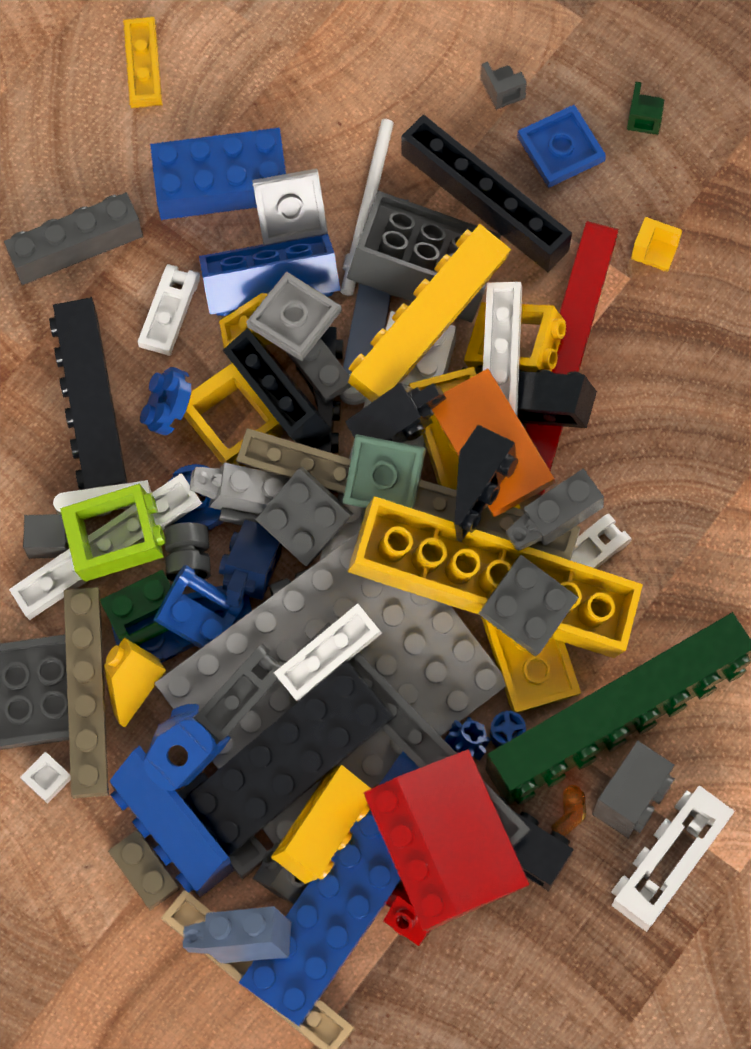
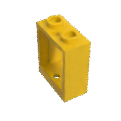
M481 302L465 354L464 362L469 368L483 365L486 302ZM522 304L521 324L540 325L531 358L520 357L519 369L526 372H536L540 369L552 371L557 364V351L560 340L564 338L566 333V321L554 305Z
M231 363L191 391L184 417L222 465L225 462L245 467L246 465L236 461L243 439L230 449H227L201 415L239 389L266 422L255 431L281 438L283 430L280 423L234 364Z

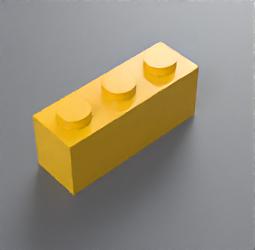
M343 765L334 768L324 776L271 858L304 884L318 878L322 880L334 865L331 859L337 849L339 851L342 850L352 838L353 833L350 832V829L355 821H361L370 810L363 792L372 788Z

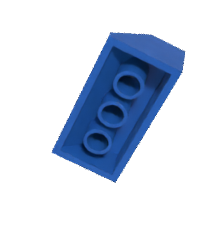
M328 234L199 256L210 315L227 316L259 294H269L286 271L327 297L333 295V292L341 291L335 253Z
M138 746L109 780L115 790L110 795L122 811L129 807L136 816L131 822L144 839L151 835L158 846L153 850L166 866L172 862L180 873L175 878L188 893L194 890L201 898L234 871L231 861L176 790H163L150 780L145 772L143 763L146 753Z

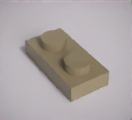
M138 830L108 850L150 911L180 890Z

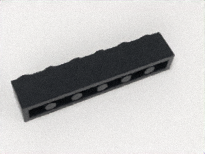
M424 114L401 136L402 156L545 271L549 272L570 250L572 237L570 230Z
M93 298L54 304L55 317L49 318L53 338H59L60 347L54 348L58 368L64 367L65 377L59 378L63 398L69 397L70 408H65L68 428H74L76 438L70 439L73 458L80 459L81 470L75 471L78 488L83 490L128 483L98 316Z

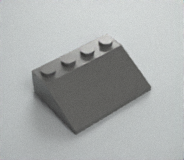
M377 191L357 245L347 279L413 302L416 298L413 292L425 278L431 281L438 273L434 268L445 254L452 256L458 249L455 244L467 229L473 232L477 226ZM490 231L500 240L501 234ZM486 284L460 313L457 319L473 322Z

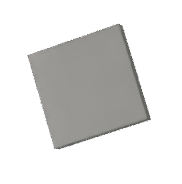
M317 168L252 180L264 245L328 234Z
M286 271L246 323L248 328L300 361H303L341 313L342 308L340 304Z

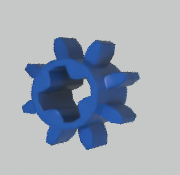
M468 717L463 724L455 720L452 728L449 729L450 733L444 741L456 753L469 749L472 757L479 761L487 752L485 748L490 743L491 738L486 736L484 724H480L472 720L471 717Z

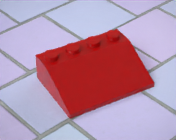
M469 749L398 776L363 792L423 931L435 929L530 885Z

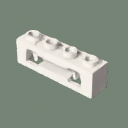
M700 785L693 794L686 790L674 807L680 812L672 822L667 818L663 821L653 835L659 839L651 850L647 847L642 849L633 862L637 870L630 879L623 875L611 892L616 896L611 906L646 932L735 812ZM691 815L695 818L691 821L686 831L696 837V840L660 888L663 893L656 903L652 905L649 901L655 895L659 886L651 880L646 882L640 892L636 889V886L643 877L645 879L649 878L680 836L685 827L682 824ZM706 824L711 826L703 839L697 837Z

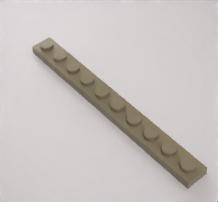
M247 428L236 461L240 464L286 478H291L298 468L304 467L327 490L344 495L351 459ZM420 480L414 509L454 522L457 490ZM486 505L481 512V520L476 530L509 540L506 530L524 515V510L512 507L502 514L493 517ZM573 527L546 546L539 541L528 547L571 560L580 527Z

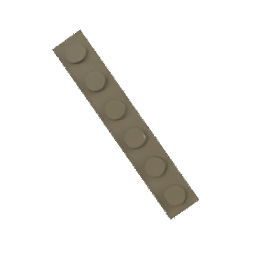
M99 587L64 590L71 796L73 799L109 796Z

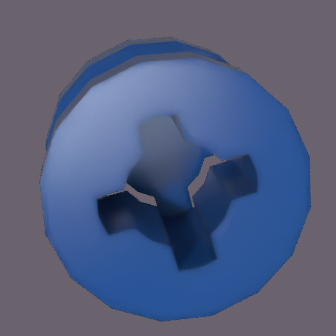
M503 711L497 714L491 722L490 738L492 744L498 748L526 732L524 719L514 711Z

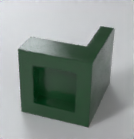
M635 81L627 130L659 135L664 99L641 95L642 82Z

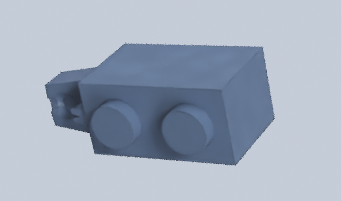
M274 906L206 913L204 922L184 927L183 948L189 953L210 954L221 964L288 958L291 921Z

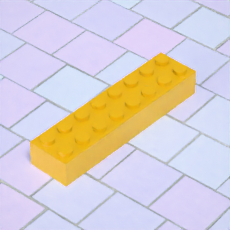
M375 496L366 507L347 571L357 576L478 614L515 560L522 555L579 597L551 638L611 658H616L627 649L643 586L641 583L531 547L517 551L510 540L479 530H475L473 533L468 532L463 541L460 542L456 538L454 522Z

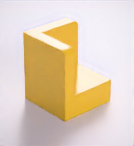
M645 217L634 243L631 259L663 271H668L679 246L682 230Z

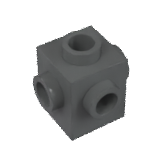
M276 842L272 849L264 855L262 865L253 879L277 897L295 904L309 883L304 884L271 858L280 844Z

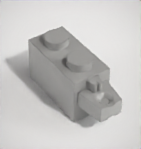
M224 462L220 468L195 467L191 474L190 490L209 497V508L221 510L223 507L259 516L290 478Z

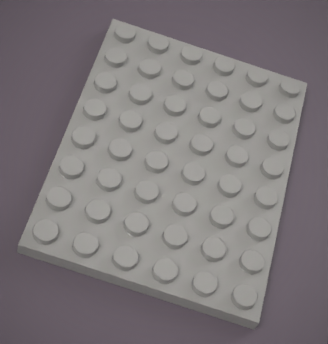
M359 532L155 682L156 687L173 709L186 704H198L199 713L261 644L270 650L268 654L277 662L281 660L285 664L300 652L328 622L331 624L335 623L356 604H359L382 632L359 653L440 736L452 728L455 720L460 722L505 688L506 685L501 671L450 605L347 572ZM259 664L252 670L261 680L268 674ZM279 679L228 734L231 739L212 761L218 770L297 703ZM381 728L336 767L343 765L370 788H373L382 781L403 750ZM211 734L216 744H218L220 741ZM322 779L263 828V831L273 844L276 842L281 843Z

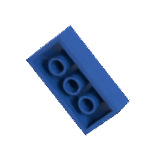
M280 128L150 144L156 200L161 220L257 208L252 180L286 174Z

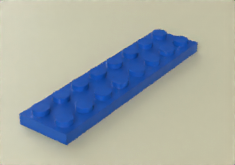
M402 751L379 785L419 769V767ZM371 810L368 811L361 821H355L350 829V832L353 833L352 838L342 850L339 851L337 849L331 859L334 865L330 872L322 880L318 878L311 881L285 916L291 921L289 957L255 960L239 981L240 985L298 1027L305 1021L383 909L390 895L401 883L400 876Z

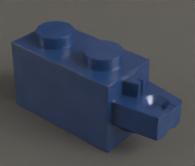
M245 520L240 532L234 531L229 545L230 554H224L221 559L219 574L224 575L222 589L227 591L226 605L239 608L244 596L263 600L280 560L283 545L259 523Z

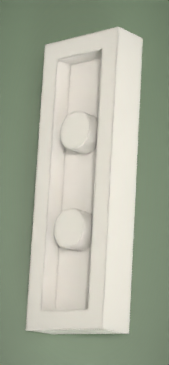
M356 604L275 671L274 674L298 702L345 661H349L382 632L360 605Z

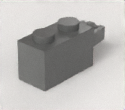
M583 468L525 506L524 515L506 530V535L517 551L539 541L546 546L604 507V496Z

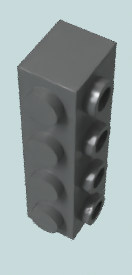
M126 192L121 195L108 196L102 202L93 206L78 208L72 214L63 218L50 219L33 230L17 232L10 239L5 240L4 244L21 285H25L142 238L143 234L139 218Z

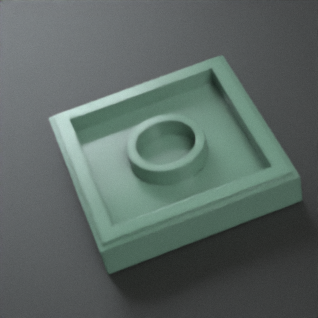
M356 434L343 504L366 508L375 496L414 509L426 448Z

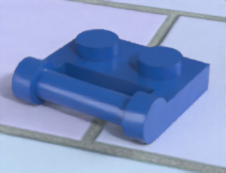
M184 565L178 572L153 620L201 649L231 627L236 616L242 610L245 600H242L239 608L226 605L227 595L225 592L195 575L194 569ZM185 587H190L223 607L225 610L221 617L184 595Z

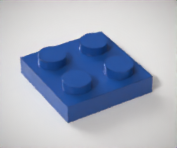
M575 104L518 130L517 138L548 188L605 161V152Z

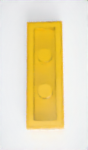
M155 16L123 19L130 107L140 108L163 105Z

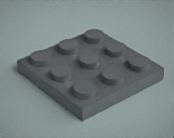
M65 635L1 643L0 750L69 740Z

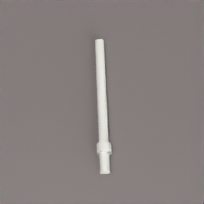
M389 119L381 120L350 253L346 254L343 264L345 274L340 292L346 296L353 295L356 281L347 279V275L379 188L394 125L393 121Z

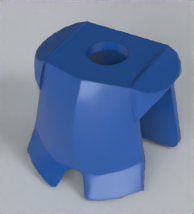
M186 704L173 709L171 717L159 724L153 735L143 762L144 769L150 780L163 790L174 791L188 786L224 749L231 739L228 735L216 744L211 734L192 718L198 714V704ZM174 745L184 747L188 753L187 762L182 766L174 765L169 760L168 753Z

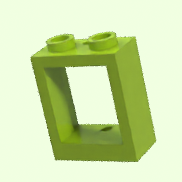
M140 483L60 508L74 570L84 582L164 558L161 545L166 544L165 536L161 525L155 524L153 514L158 513L157 504L153 494H147ZM136 504L145 542L93 558L84 520Z

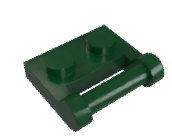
M163 569L100 599V603L120 643L125 637L139 646L169 631V629L157 622L131 634H128L126 628L158 612L171 587Z

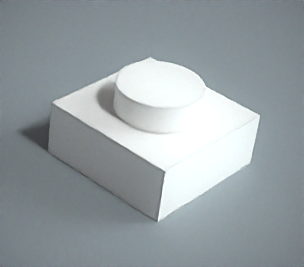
M46 751L20 777L47 804L71 780L70 774Z

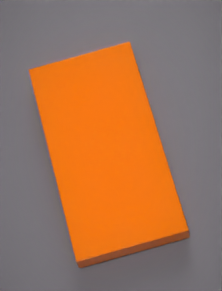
M488 368L444 392L446 399L433 408L432 411L458 457L459 451L477 425L515 442L516 458H518L517 467L514 473L509 478L505 477L500 484L499 494L493 504H487L493 517L502 514L556 484L555 478Z

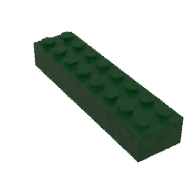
M733 612L491 751L487 755L485 769L501 797L508 801L509 805L515 801L518 805L526 803L536 795L534 790L545 784L549 788L555 786L567 777L565 772L575 766L579 770L589 766L597 760L595 755L606 748L609 752L620 748L627 742L625 737L635 731H638L640 735L649 731L657 725L656 719L666 713L669 717H672L687 707L685 702L695 696L701 700L717 690L715 685L724 679L732 682L747 672L745 667L751 663V638Z

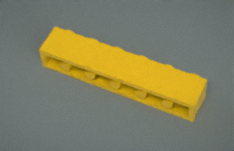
M481 224L473 232L467 229L455 244L458 247L457 251L452 256L448 254L443 256L434 268L438 273L433 279L429 281L425 278L413 292V295L416 296L414 301L409 306L405 303L400 306L392 317L395 323L390 329L386 331L382 328L370 342L373 346L372 350L366 356L362 353L359 354L348 368L352 372L348 383L371 402L403 382L507 259L511 248Z

